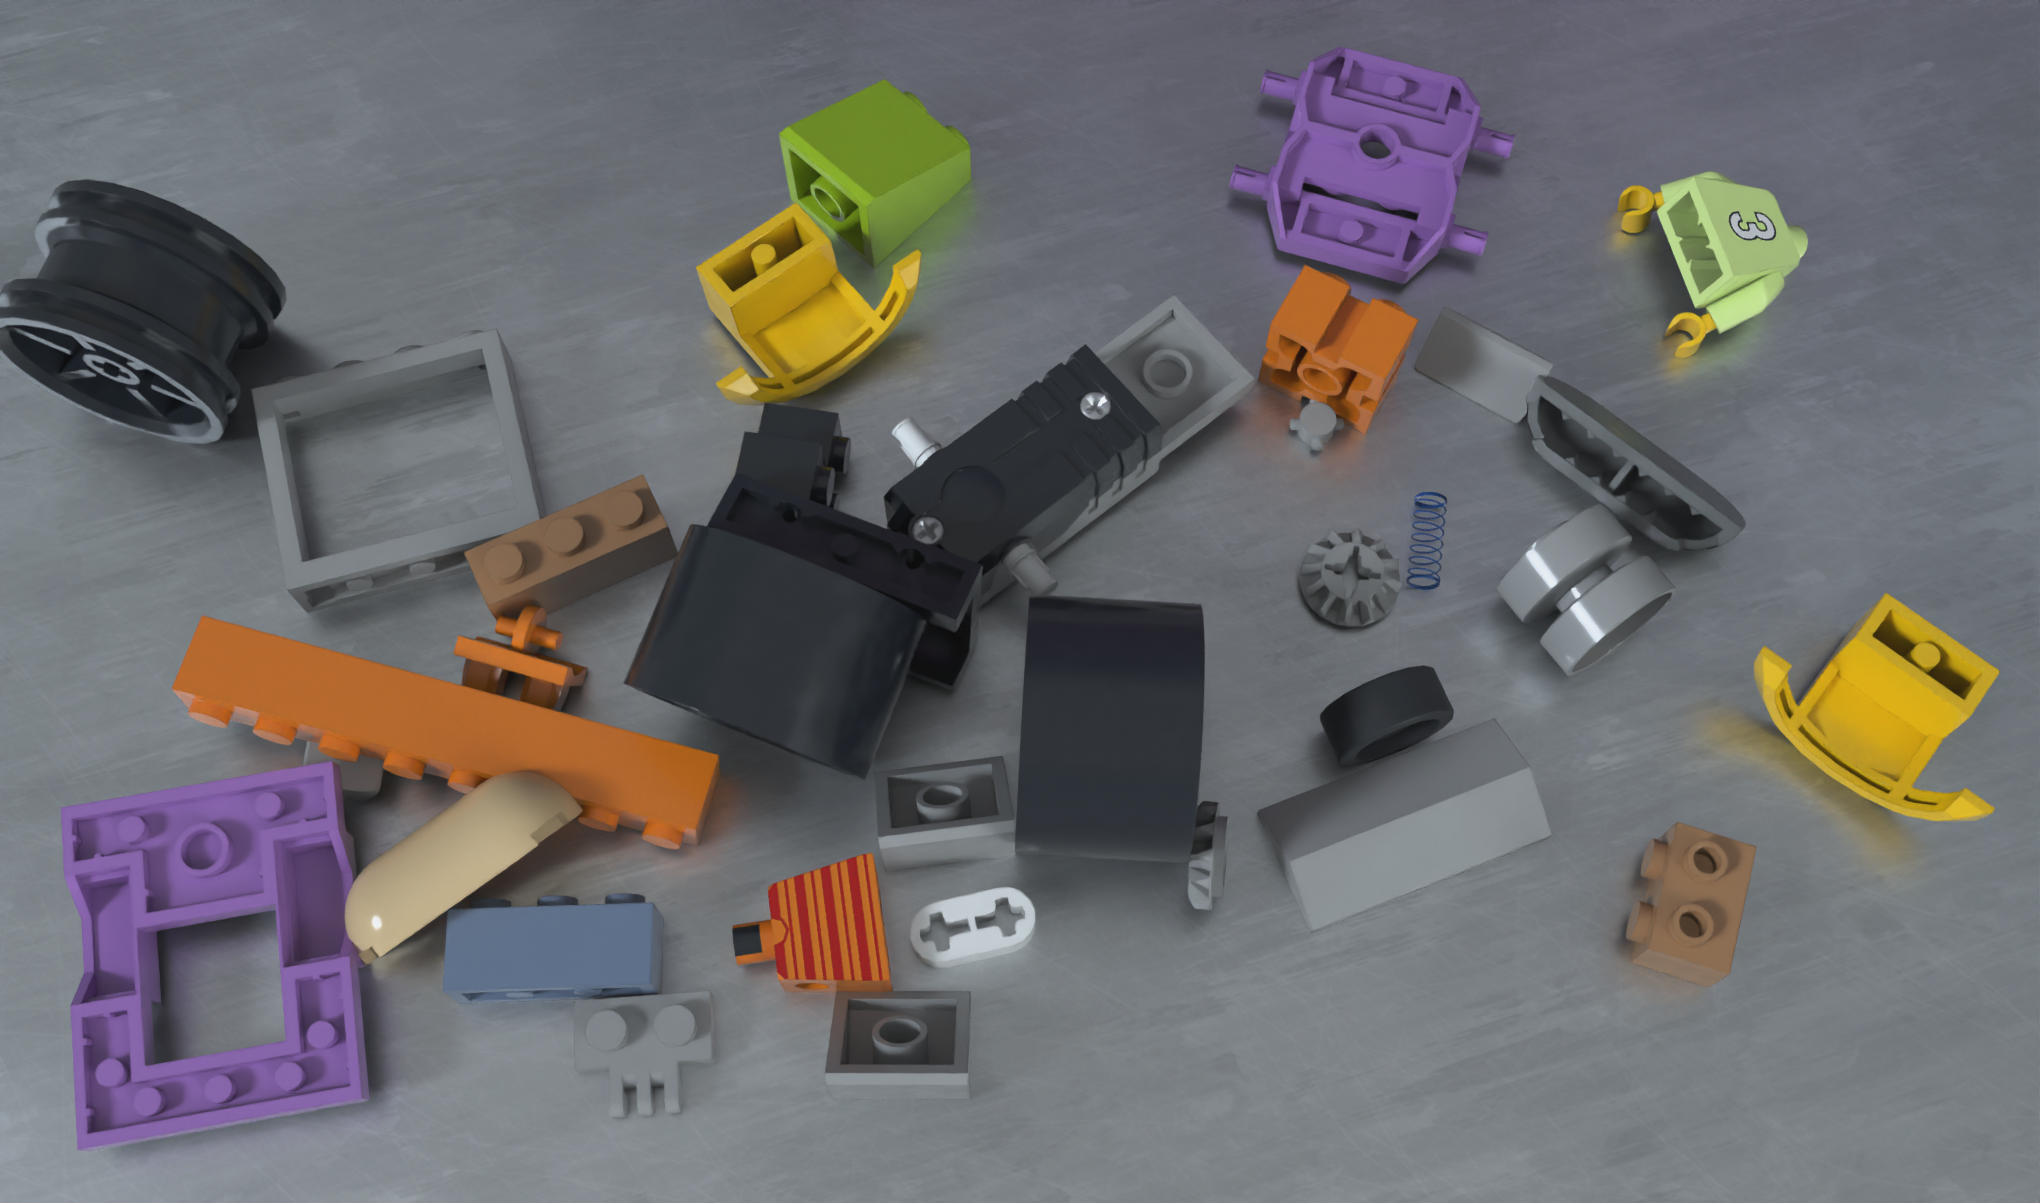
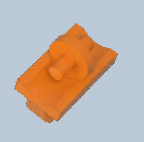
M532 604L524 608L518 620L504 615L498 618L495 632L512 638L511 645L481 636L473 639L458 635L453 653L454 655L466 658L463 667L462 686L502 696L509 671L526 675L520 697L521 702L560 712L566 700L569 687L583 686L588 667L537 653L540 646L557 651L561 646L563 633L546 628V610L543 607Z

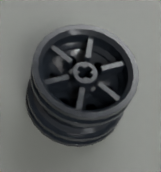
M84 179L67 181L59 185L50 198L48 211L41 215L33 234L39 250L47 258L37 278L15 279L5 284L0 292V359L45 391L106 421L184 443L207 444L218 441L228 425L227 415L232 413L241 397L240 385L228 369V366L236 350L253 349L265 344L274 328V320L278 317L287 301L285 286L276 272L257 253L235 236L175 203L141 190L111 182Z

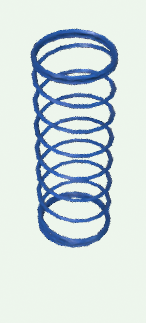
M1421 492L1414 497V504L1421 508L1444 507L1445 511L1440 515L1429 510H1417L1413 512V515L1416 518L1428 520L1441 517L1444 522L1443 525L1438 526L1434 523L1419 521L1414 522L1412 527L1422 531L1440 528L1442 536L1438 538L1428 533H1414L1411 535V538L1419 542L1439 540L1442 545L1439 549L1428 545L1415 544L1410 546V550L1416 553H1433L1438 551L1440 559L1436 561L1425 556H1412L1408 560L1418 565L1437 563L1439 570L1434 572L1426 568H1410L1407 572L1411 576L1407 577L1406 582L1413 588L1430 590L1440 585V576L1437 573L1442 568L1438 561L1442 559V553L1439 550L1444 545L1440 538L1445 534L1441 527L1446 522L1442 516L1447 511L1445 507L1447 498L1437 492ZM1432 495L1443 498L1445 502L1440 503L1432 499L1417 500L1419 496ZM1419 501H1432L1438 503V505L1424 504ZM1430 512L1438 516L1423 518L1416 516L1415 513ZM1426 523L1437 528L1421 529L1414 527V524ZM1414 535H1428V536H1432V537H1434V538H1436V539H1434V540H1418V539L1413 538V536H1414ZM1424 546L1432 548L1434 551H1415L1412 547ZM1426 558L1434 562L1417 563L1411 561L1410 559ZM1421 569L1430 571L1432 574H1414L1409 571ZM1423 577L1435 580L1436 583L1420 586L1412 584L1409 580Z

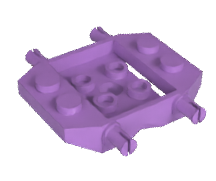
M1342 46L1311 60L1307 71L1302 70L1299 79L1266 69L1259 94H1267L1293 101V105H1296L1289 132L1283 144L1277 166H1271L1269 174L1235 164L1229 189L1262 196V200L1268 201L1267 211L1278 250L1405 284L1438 254L1440 248L1446 249V247L1476 254L1479 257L1482 256L1489 232L1454 224L1456 215L1451 214L1468 151L1478 150L1508 159L1515 135L1481 127L1483 118L1478 117L1481 105L1464 78ZM1368 142H1378L1389 150L1390 155L1381 159L1371 158L1361 150L1360 146ZM1303 183L1321 187L1329 194H1348L1378 202L1388 210L1404 209L1419 215L1417 221L1307 192L1302 190Z

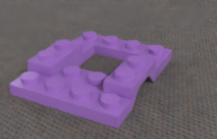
M328 761L61 807L64 878L81 918L84 974L70 1005L77 1150L95 1151L370 1100L358 968H363L365 965L359 955H357L353 942L347 935L344 919L347 897L357 878L354 838L345 829L340 767L336 763ZM276 910L286 1041L155 1064L152 1005L161 1004L157 931Z

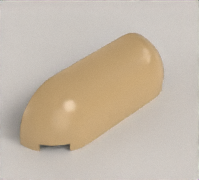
M529 772L504 773L486 780L377 857L358 875L349 891L345 905L344 919L346 932L363 964L366 966L378 956H383L536 848L539 842L583 812L581 807L568 791L547 777Z

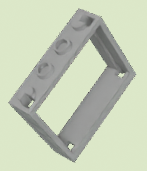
M497 328L487 331H466L460 333L454 339L427 346H405L391 355L367 361H345L337 364L331 370L303 377L285 376L275 380L270 385L251 389L286 588L306 613L470 571L471 568L464 554L465 551L547 516L511 357ZM488 373L517 507L310 560L286 424Z

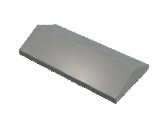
M1495 718L1258 810L1257 813L1311 933L1549 839L1552 836L1531 767Z

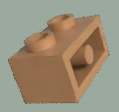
M1676 822L1659 839L1652 838L1646 848L1641 865V876L1649 878L1644 902L1638 900L1635 903L1626 930V938L1635 941L1630 963L1705 987H1711L1730 975L1757 846Z

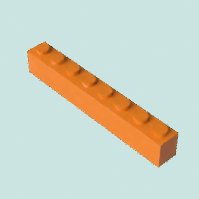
M203 615L171 688L189 709L187 714L202 723L221 728L228 727L230 720L254 726L252 732L257 736L283 745H292L294 738L319 743L317 749L321 753L345 762H357L359 755L384 761L382 767L395 775L413 780H421L424 772L449 779L447 783L449 787L464 794L469 793L486 780L504 773L529 772L555 781L570 793L583 810L577 816L578 822L607 832H614L617 824L643 831L641 837L645 841L669 849H679L682 842L698 846L721 773L719 755Z

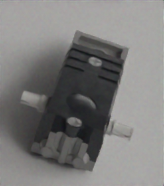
M1173 294L1095 353L1086 344L1069 357L1065 365L1061 362L1047 372L1041 383L1036 380L1021 392L1016 401L1010 399L947 447L942 448V445L935 441L925 429L921 430L912 417L901 421L892 431V436L902 445L900 448L917 469L892 486L883 497L887 529L982 564L980 607L1015 580L1024 589L1028 588L1034 595H1050L1057 588L1058 581L1048 573L1050 569L1044 564L1042 559L1158 472L1161 459L1253 390L1255 378L1180 299Z

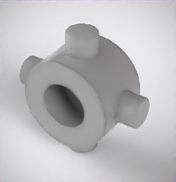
M1313 399L1302 409L1299 418H1290V430H1297L1300 439L1306 444L1311 445L1313 450L1323 449L1324 444L1331 439L1334 430H1343L1344 427L1343 418H1336V414L1330 406Z

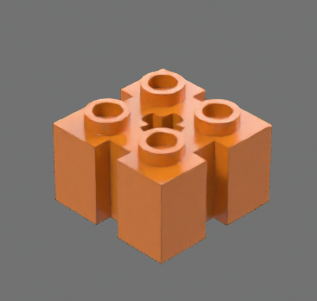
M1305 265L1270 324L1265 346L1268 350L1262 359L1258 381L1299 402L1305 396L1309 399L1325 403L1334 410L1336 418H1343L1344 424L1366 434L1399 376L1406 356L1404 353L1410 345L1419 319L1408 315L1401 306L1390 300L1372 298L1370 304H1367L1350 295L1351 287L1342 277L1330 272L1321 273Z

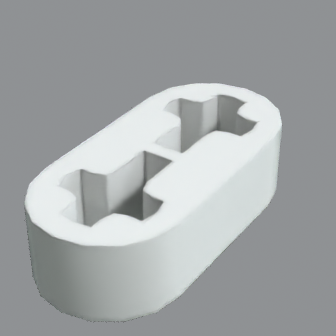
M999 887L933 902L922 907L914 915L910 925L911 946L915 955L924 964L934 968H948L1013 953L1022 949L1031 940L1035 930V909L1031 900L1022 891L1011 887ZM999 905H1008L1012 914L1022 913L1025 918L1015 923V934L1011 936H1003L999 926L978 930L976 926L978 923L991 921L996 918V907ZM943 919L947 929L969 926L970 932L950 937V949L945 951H937L936 945L932 941L922 942L921 936L931 933V922L934 920Z

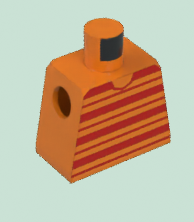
M873 853L862 854L773 883L768 887L771 919L732 926L737 965L776 960L778 980L784 991L797 993L893 991L878 873Z

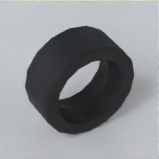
M1421 665L1385 674L1352 689L1330 703L1321 712L1320 721L1339 764L1355 766L1390 756L1430 737L1444 728L1453 719L1454 710L1434 668Z

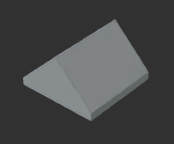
M1003 756L874 772L878 839L885 872L1016 856L1015 819Z
M836 991L825 1067V1085L832 1098L970 1099L971 991Z

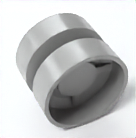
M1603 504L1588 508L1546 532L1522 554L1519 561L1502 578L1496 589L1498 594L1524 624L1540 620L1558 609L1561 611V614L1542 636L1540 644L1567 676L1575 675L1588 668L1626 641L1650 621L1677 592V588L1649 556L1633 560L1614 572L1610 567L1624 553L1632 537Z

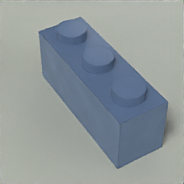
M631 893L607 895L605 897V904L578 905L577 898L560 895L540 897L537 899V906L511 907V901L501 898L473 899L470 901L469 908L448 909L443 992L459 1004L587 1000L662 994L664 917L653 902L646 903V897Z

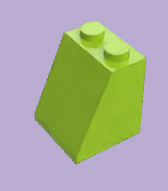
M886 79L787 126L779 133L791 200L797 203L806 213L873 269L971 181L970 146L963 134L951 125L944 127L928 114L923 103L914 94L908 91L902 93Z

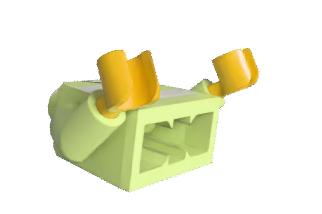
M1707 171L1660 185L1661 191L1653 194L1646 187L1632 185L1626 188L1619 198L1618 211L1638 209L1632 210L1623 216L1621 228L1628 233H1638L1645 230L1651 222L1652 213L1654 211L1657 212L1694 307L1706 308L1707 313L1702 316L1688 312L1680 313L1669 324L1664 337L1670 336L1679 330L1687 331L1693 337V340L1686 341L1677 348L1674 355L1678 358L1690 357L1696 353L1706 333L1716 329L1721 334L1760 314L1783 290L1785 285L1784 277L1799 266L1800 258L1807 249L1808 239L1806 232L1798 225L1786 224L1776 198L1766 189L1740 185L1716 171Z

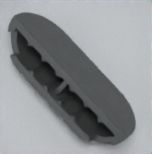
M1539 375L1534 379L1526 397L1529 430L1533 438L1531 441L1536 451L1549 464L1651 540L1674 551H1680L1681 549L1690 551L1706 550L1725 545L1745 528L1746 522L1743 516L1722 494L1598 402L1556 378L1550 376L1545 378Z

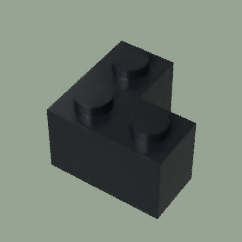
M765 403L758 433L744 432L736 472L839 511L840 498L839 494L833 493L836 473L845 475L847 472L851 452V439L842 436L838 413Z

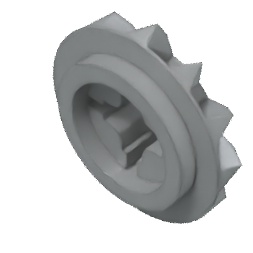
M1359 528L1351 533H1337L1332 530L1316 544L1312 543L1303 559L1299 575L1300 587L1309 606L1327 621L1349 627L1367 625L1382 618L1393 607L1402 585L1399 574V559L1392 557L1386 549L1383 539L1374 540L1364 536ZM1351 557L1356 558L1355 564H1358V573L1368 577V580H1359L1356 589H1353L1349 598L1346 597L1347 587H1344V577L1334 574V571H1343L1347 562H1350Z
M1202 801L1197 807L1188 873V894L1194 909L1212 910L1214 897H1223L1229 817L1220 816L1219 802Z

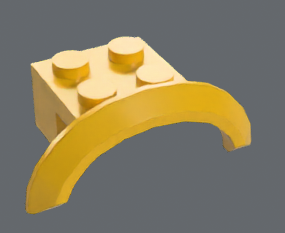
M794 203L698 265L696 270L710 310L769 377H752L740 366L715 383L723 396L739 405L760 406L765 403H782L816 391L845 374L880 345L901 321L912 302L921 272V252L917 249L893 265V276L890 286L881 303L874 310L838 271L831 240L797 203Z
M1885 593L1852 626L1798 704H1796L1788 684V671L1792 665L1766 646H1763L1754 661V679L1760 696L1778 729L1800 753L1827 775L1860 796L1891 811L1910 817L1931 821H1976L1994 812L1996 808L1967 788L1958 792L1941 793L1920 790L1912 786L1943 739L1970 718L2000 673V670L1888 593Z

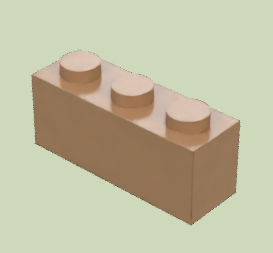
M642 474L465 551L464 554L486 605L497 621L501 615L518 620L521 612L530 604L543 607L546 610V614H550L676 558L678 551L668 525Z

